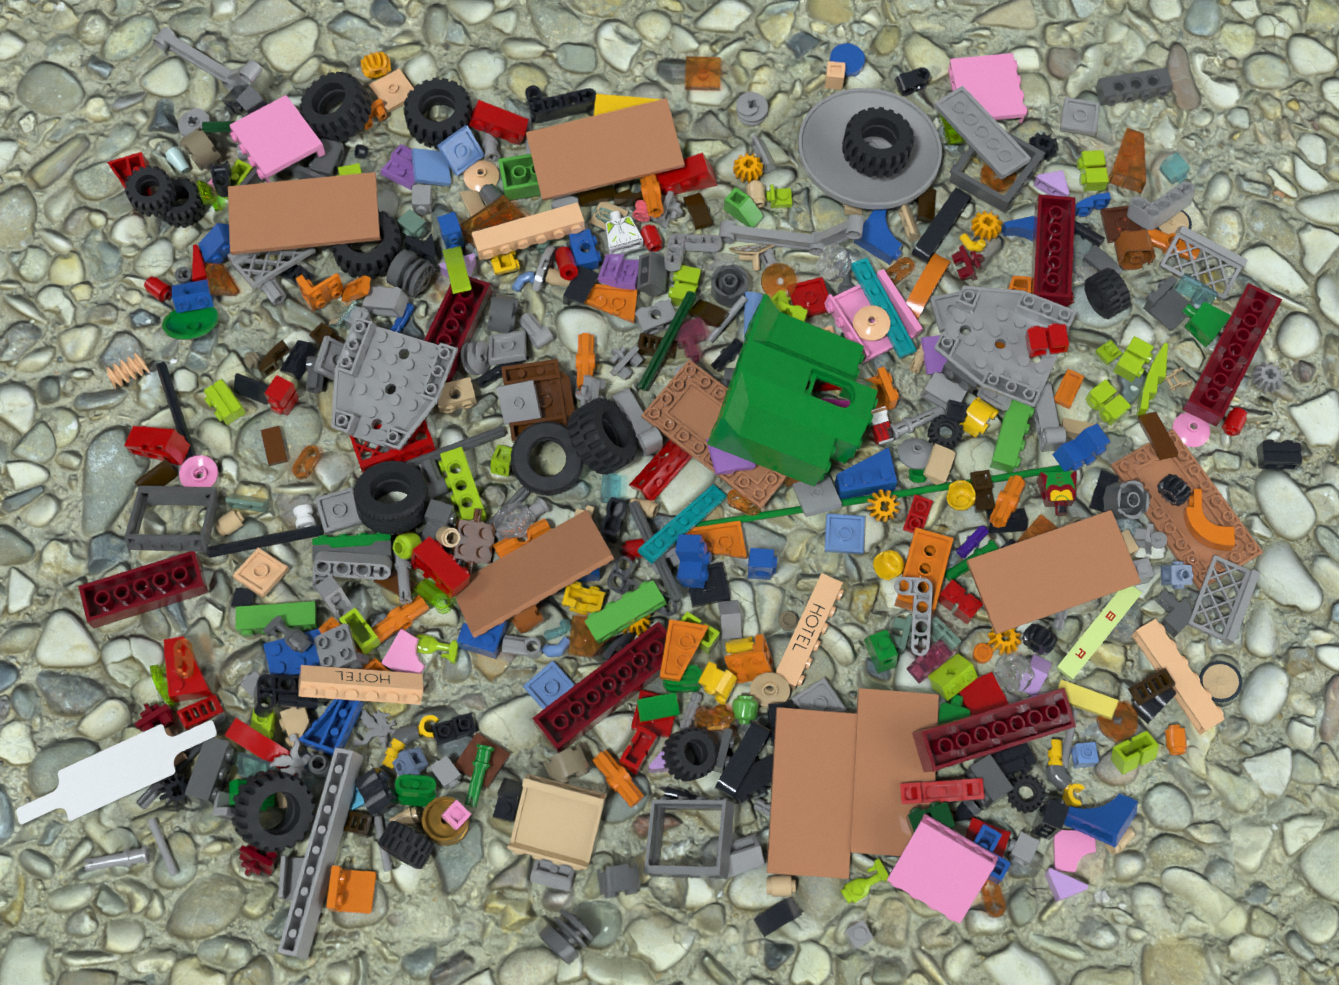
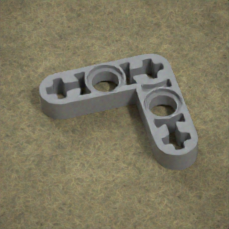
M702 234L671 235L664 258L665 269L668 271L679 270L682 265L684 251H719L722 248L721 237Z

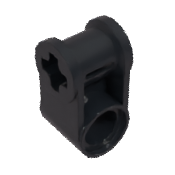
M919 67L915 70L899 74L894 81L901 96H908L914 92L924 90L928 86L930 72L925 67Z
M229 161L216 165L211 163L210 172L215 190L220 197H228V186H232Z

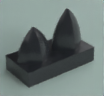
M976 800L962 801L955 811L954 821L970 819L984 809Z

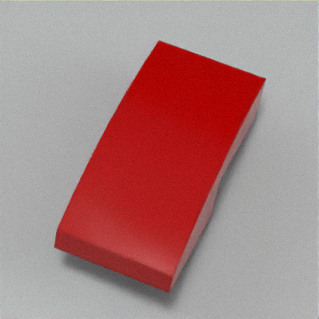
M914 495L903 530L914 533L915 528L924 529L933 501Z

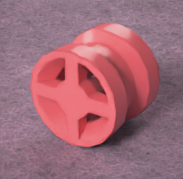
M638 200L635 204L636 210L633 212V218L641 222H648L651 216L648 215L646 202Z

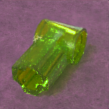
M424 579L417 585L415 593L433 606L438 613L448 614L451 611L452 602L450 597L429 580ZM441 600L448 601L445 606H438Z

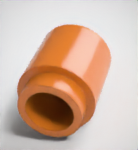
M1180 725L1168 726V729L1164 730L1166 749L1169 750V755L1185 754V749H1187L1185 729L1181 728Z

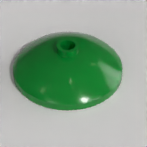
M214 307L176 313L175 309L164 318L162 328L164 333L171 338L192 340L209 333L218 323L219 315Z

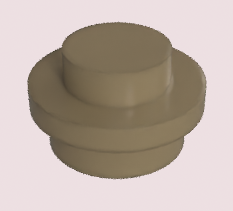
M254 351L244 354L245 364L249 368L257 369L259 364H261L258 354Z
M785 611L779 616L778 623L783 630L790 631L796 628L798 618L795 613Z

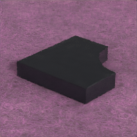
M722 562L708 565L709 576L708 580L705 581L704 588H688L692 608L721 601H730V593Z

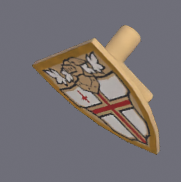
M774 244L738 246L729 248V250L741 253L739 255L740 261H752L753 270L756 271L760 270L759 253L774 247Z

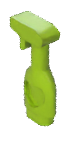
M418 634L415 636L419 638L417 653L432 654L436 650L448 651L449 654H441V658H446L451 664H456L459 650L457 640L447 644L438 642L435 637L430 635Z
M879 858L867 870L868 873L876 870V874L868 879L856 878L845 884L844 888L840 890L848 904L851 902L855 903L866 897L870 887L877 882H887L888 873Z

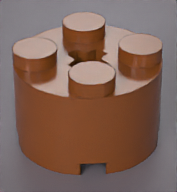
M1148 230L1123 231L1114 243L1118 264L1125 270L1141 269L1143 264L1148 262L1149 265L1155 259V251Z
M535 605L528 607L518 615L512 616L514 619L511 620L521 634L527 633L545 621Z

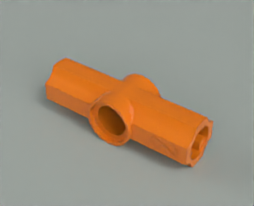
M653 174L640 177L644 202H646L648 215L653 218L660 217L664 213L656 176Z
M1157 229L1148 230L1153 246L1162 249V252L1165 254L1175 233L1167 234ZM1178 239L1175 244L1177 252L1187 249L1185 242ZM1195 248L1191 250L1193 260H1196L1200 249ZM1187 251L1178 254L1179 257L1190 261Z
M590 333L578 335V353H576L577 389H581V386H583L584 375L589 374L593 377V370H595L594 335Z
M1018 475L1010 476L1004 490L1000 491L989 520L994 527H1005L1011 513L1015 512L1020 495L1025 487V481L1022 477Z
M545 518L526 528L517 529L513 535L497 542L493 547L498 557L502 558L550 531L551 528ZM522 536L528 538L525 542L518 541Z
M418 595L411 603L391 610L387 618L371 629L379 638L380 643H382L401 629H408L415 619L429 610V607L423 598Z
M607 750L602 751L593 759V763L605 776L609 786L619 793L630 808L637 805L644 798L642 792L631 781L632 778L621 765L617 764Z

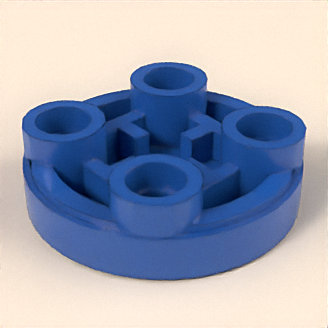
M843 43L831 51L829 61L845 63L844 76L856 77L863 69L865 56L858 46Z

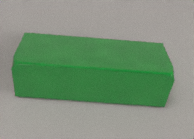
M676 693L637 700L640 722L680 715Z

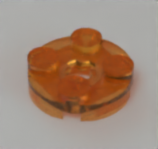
M985 163L980 172V182L999 193H1005L1015 182L1017 174L1013 172L1002 180L999 178L995 179L996 173Z
M1119 702L1113 717H1120L1122 719L1120 722L1121 726L1115 725L1113 718L1110 720L1099 715L1097 716L1096 722L1100 732L1113 742L1127 740L1137 731L1138 715L1135 709L1128 703Z
M716 705L715 708L708 709L700 707L696 709V714L694 715V725L701 729L702 726H707L708 730L711 731L729 728L730 723L734 724V713L728 710L726 705Z

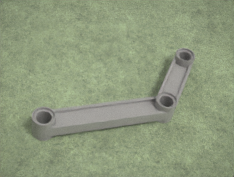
M163 27L153 39L154 44L163 51L169 49L222 81L223 86L229 91L235 86L251 85L263 71L261 66L253 60L231 71L176 38L174 32L167 27Z
M849 215L847 221L823 232H813L810 235L738 226L733 221L724 220L720 223L718 236L721 237L723 244H732L734 241L753 244H774L777 247L808 250L810 254L820 256L825 253L826 249L846 240L861 238L864 218L860 215Z

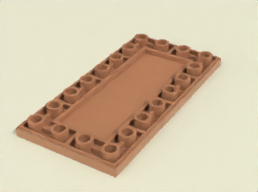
M667 98L526 132L543 201L685 167Z
M375 172L228 186L231 255L380 240Z
M688 360L644 411L641 418L651 426H656L660 433L715 474L706 439L709 438L718 418L728 388L691 360ZM755 464L756 467L753 470L735 471L733 474L716 475L760 510L788 477Z
M1172 429L1168 431V434L1178 450L1177 457L1159 460L1149 442L1112 463L1110 467L1119 476L1120 481L1135 480L1144 485L1142 487L1145 491H1148L1150 498L1149 508L1144 515L1151 524H1154L1156 532H1162L1166 535V546L1176 560L1184 561V565H1192V582L1200 591L1214 555L1243 566L1262 555L1263 551L1178 434ZM1176 474L1184 482L1188 483L1187 486L1191 488V493L1193 489H1202V510L1206 519L1217 526L1234 527L1235 546L1232 551L1208 548L1190 534L1183 516L1185 508L1191 507L1188 506V500L1180 506H1173L1166 502L1164 498H1161L1162 495L1158 493L1157 485L1165 476ZM1215 563L1214 568L1217 574L1226 572L1222 564ZM1209 580L1208 586L1216 582V580Z
M585 510L471 574L469 585L455 595V598L469 630L475 638L486 633L496 625L502 624L512 616L520 614L528 607L536 605L542 599L555 594L565 586L573 584L574 581L581 577L589 575L597 568L608 564L614 557L590 514Z
M1112 510L966 561L995 635L1141 583Z
M858 688L850 853L901 856L912 838L906 820L907 815L910 814L909 811L921 807L922 810L929 808L931 803L902 804L900 784L935 782V771L923 772L912 733L938 724L939 694Z
M776 708L766 873L849 879L857 714Z

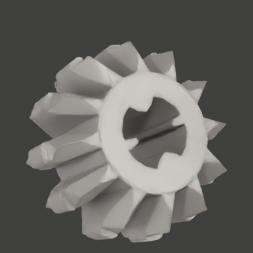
M1264 361L1261 365L1254 368L1251 378H1253L1252 384L1257 385L1256 390L1261 388L1263 394L1267 391L1272 394L1275 390H1279L1282 387L1285 378L1282 376L1284 371L1278 370L1279 365L1275 367L1272 362H1269L1267 365Z

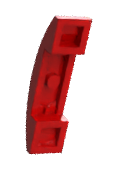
M238 718L234 719L224 734L268 763H271L275 757L280 755L290 756V750L282 747ZM287 765L286 767H283V766H275V767L278 768V769H282V768H287V767H289L290 765Z
M983 778L900 784L902 804L985 799Z

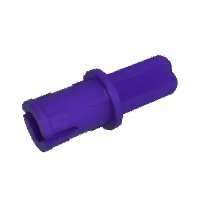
M979 526L971 536L966 537V541L956 549V553L965 559L974 548L979 547V543L989 534L988 529L985 526Z

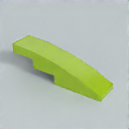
M461 246L443 250L453 294L471 290Z
M1168 343L1163 344L1143 381L1138 399L1137 416L1146 414L1149 400L1154 399L1157 394L1158 384L1161 385L1166 378Z

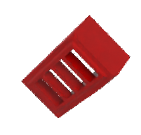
M197 244L193 245V282L209 279L203 256Z
M215 694L177 711L187 731L224 713ZM211 702L213 703L216 709L213 712L209 706V703ZM203 706H205V708H206V710H207V712H208V714H206V715L204 714V712H203V710H202V707H203ZM194 711H198L200 715L199 718L196 717ZM188 714H190V716H191V718H192V721H190V722H189V720H188V718H187V715H188Z

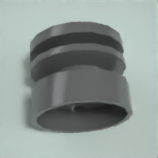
M405 249L392 261L386 280L388 284L403 289V292L409 294V296L418 298L429 286L435 268L433 264L426 262L422 258L418 260L417 255Z
M562 908L559 913L565 920L562 921L555 916L553 919L558 925L557 929L546 925L538 936L570 966L579 956L574 946L577 944L585 949L587 945L581 939L584 937L591 943L594 937L589 932L588 927L576 915Z

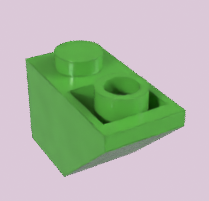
M736 187L724 199V211L747 227H755L763 218L762 213L753 200Z

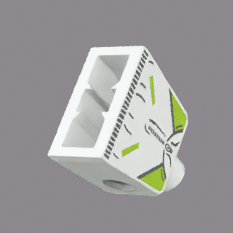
M619 211L610 213L611 221L606 223L609 254H623L643 248V238L631 217L622 218Z

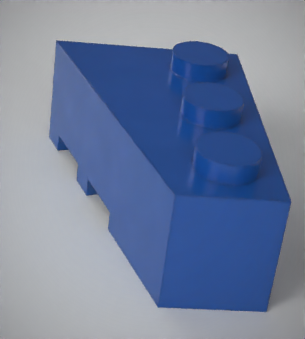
M889 447L836 475L835 486L840 499L870 495L873 492L878 493L879 490L884 492L895 490L897 479Z
M335 699L325 709L322 716L317 721L315 720L312 727L298 740L306 747L333 757L335 748L344 749L364 703L357 700Z

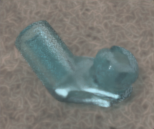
M563 619L559 622L560 627L544 631L545 639L549 641L570 632L572 628L570 621Z

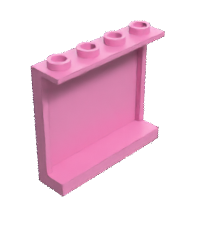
M1013 53L950 59L948 73L952 92L964 86L995 120L1018 118L1019 123L1023 122L1024 116L1027 115V107L1023 105L1024 93L1023 90H1020L1021 79L1020 75H1017V60H1014Z
M287 95L229 125L232 131L230 133L234 143H239L238 147L241 153L248 156V162L252 168H257L256 172L261 180L264 179L267 183L270 182V176L314 152L318 157L325 155L322 142Z
M885 270L878 271L876 275L911 340L918 337L923 328ZM859 284L834 297L831 294L828 295L825 307L834 317L837 327L841 328L845 338L864 346L862 353L865 356L862 363H865L894 348L887 335L877 341H866L861 339L854 331L853 318L861 308L870 306ZM871 318L868 322L874 323L875 320Z
M924 814L887 881L891 882L895 888L909 893L912 898L926 903L932 910H937L943 913L949 920L960 924L995 867L998 856Z

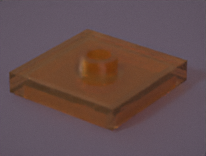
M686 56L685 90L720 91L721 57Z
M572 616L568 655L593 658L592 656L606 642L597 643L585 623V620L588 619L587 617Z

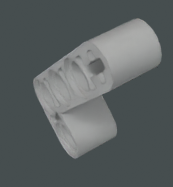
M1182 182L1152 203L1143 197L1134 196L1130 199L1127 217L1147 230H1154L1192 203L1196 187L1190 182Z
M1046 382L1033 413L1041 452L1056 451L1066 442L1064 426H1059L1051 383Z
M627 387L611 395L613 404L620 407V410L626 414L628 421L631 422V427L636 434L637 445L643 455L647 457L662 449L663 439L656 426L652 427L641 418L644 412L630 389Z
M321 551L317 553L313 565V588L317 591L314 586L321 582L319 581L320 579L324 580L330 575L332 577L387 579L391 573L392 560L386 555Z
M900 577L894 583V590L900 595L913 596L910 649L915 655L923 656L928 652L930 643L932 583L925 578ZM901 580L906 581L909 585L908 590L905 592L898 589L897 585ZM920 582L928 584L927 592H919L918 584ZM920 601L927 604V610L924 613L918 612L916 608ZM919 621L926 624V630L923 633H919L915 629V625ZM914 635H926V640H921V644L925 645V649H921L920 653H918V649L914 648V645H917L919 638L914 639Z

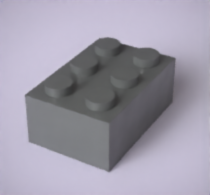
M213 737L203 742L185 791V795L193 802L214 808L217 792H223L225 784L229 783L231 767L236 764L238 759L237 750L229 741Z

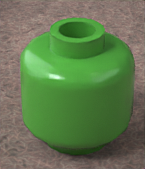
M738 695V698L732 702V717L739 720L738 724H750L751 720H756L758 717V701L754 699V696Z

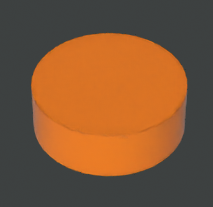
M980 643L974 647L972 656L977 663L985 664L991 660L993 651L988 644Z

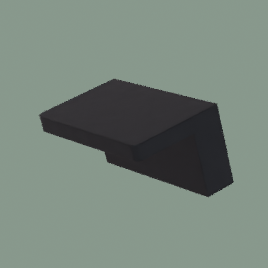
M579 265L577 276L571 280L563 294V303L570 306L572 301L584 305L599 274Z

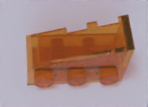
M1126 128L1108 177V183L1140 194L1142 193L1146 184L1144 133Z
M502 195L459 225L465 240L476 249L472 232L524 218V214Z

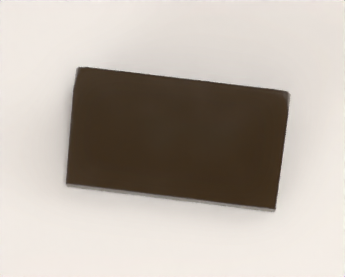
M929 187L923 194L917 197L916 221H933L935 217L936 189Z
M164 459L137 479L135 484L138 488L139 486H166L178 474L167 459Z

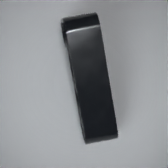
M531 85L525 90L527 108L534 123H543L593 111L595 108L597 93L592 88L543 98L538 86Z
M624 554L615 561L607 580L608 587L612 591L623 595L628 591H632V585L639 586L643 583V581L631 576L636 566L634 556ZM623 559L629 561L630 566L628 569L622 566ZM615 576L622 580L621 586H617L614 583ZM659 589L666 603H673V609L669 610V606L666 604L656 611L665 616L674 615L680 610V601L673 602L668 593Z
M261 675L257 679L254 688L255 714L261 718L270 716L279 694L298 695L299 676ZM261 685H265V686H267L268 688L265 689V688L261 687ZM318 698L317 702H328L330 699ZM261 703H265L269 707H264L261 705Z
M753 720L716 783V789L731 798L734 797L759 752L766 745L772 730Z

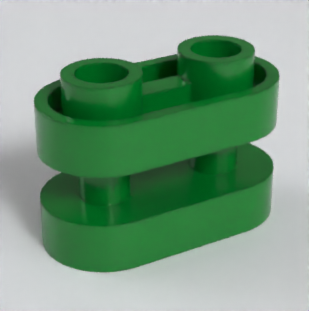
M688 665L680 682L663 679V687L670 693L697 692L702 687L698 683L702 671L698 666Z
M407 774L399 776L395 781L398 803L401 805L426 807L428 803L436 798L435 780L429 776Z

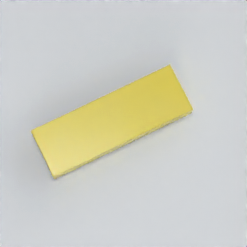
M1061 680L1058 689L1065 688L1071 706L1112 720L1119 700Z

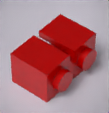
M1053 323L1048 328L1033 326L1026 331L1025 339L1029 357L1046 355V349L1048 348L1050 355L1066 353L1068 350L1069 340L1065 324Z
M278 375L274 377L264 393L268 400L267 402L271 406V410L278 415L282 413L288 416L299 399L293 383Z
M951 580L940 593L938 602L949 611L957 603L959 606L956 608L954 615L968 625L980 611L983 603L970 593L966 596V590L954 580Z
M639 726L631 740V745L627 746L619 760L620 765L637 775L646 761V755L649 756L654 748L658 735Z

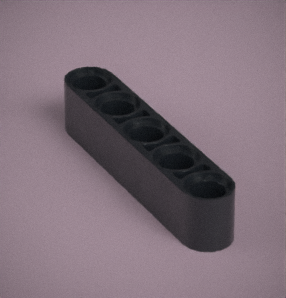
M956 187L915 245L911 255L928 264L968 206L972 196Z

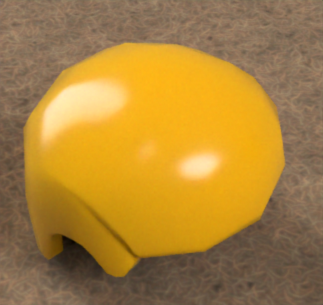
M957 480L949 485L946 499L952 509L966 511L974 505L976 493L971 483L965 480Z
M885 550L879 553L873 561L875 573L886 581L900 576L905 566L901 555L893 550Z

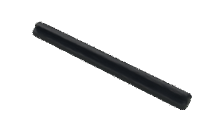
M160 362L156 364V368L176 430L190 444L186 454L187 460L196 456L167 365L165 362Z
M314 525L209 546L207 555L209 558L317 537L322 535L321 525Z

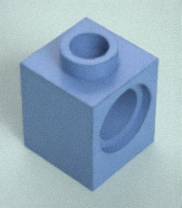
M1096 742L1079 743L1071 748L1074 769L1094 767L1099 762Z

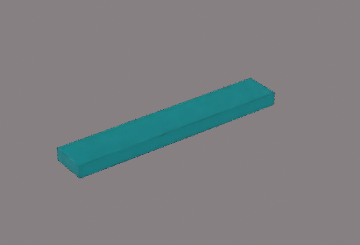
M868 258L851 263L850 268L870 305L884 309L890 318V328L886 335L898 358L901 359L915 354L917 349Z
M712 484L645 542L637 552L649 563L653 564L677 543L678 534H687L725 501L727 495Z

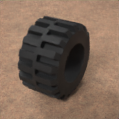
M147 165L146 168H143V166L139 167L140 170L138 171L134 170L132 172L133 175H129L127 178L129 182H125V193L135 211H138L141 215L146 214L147 217H151V214L154 217L159 216V213L165 214L166 209L170 210L172 208L171 204L175 203L174 197H176V189L169 175L163 169L160 170L157 166L152 168L151 165ZM151 186L159 187V190L154 195L142 196L147 188Z
M178 177L176 180L171 178L176 189L175 201L186 198L188 201L179 207H174L171 204L172 208L170 210L166 209V213L163 215L160 213V215L170 226L174 225L177 228L179 226L185 228L188 224L192 226L194 225L193 222H198L200 220L199 216L204 214V198L195 182H190L188 178L184 180L182 177Z
M1105 268L1085 280L1084 289L1086 297L1094 311L1102 318L1110 319L1130 307L1131 298L1127 285L1115 270Z
M689 727L671 734L669 739L665 740L664 744L666 746L662 747L664 755L661 757L666 763L663 764L664 767L669 769L668 773L670 775L674 774V779H681L682 782L693 781L705 777L713 771L712 767L716 766L715 758H718V753H715L717 746L713 745V738L708 737L709 733L706 731L702 732L701 728L694 729V727ZM685 745H688L694 752V764H691L685 757Z
M397 821L389 822L377 842L384 851L415 869L423 868L435 848L433 843L426 837Z

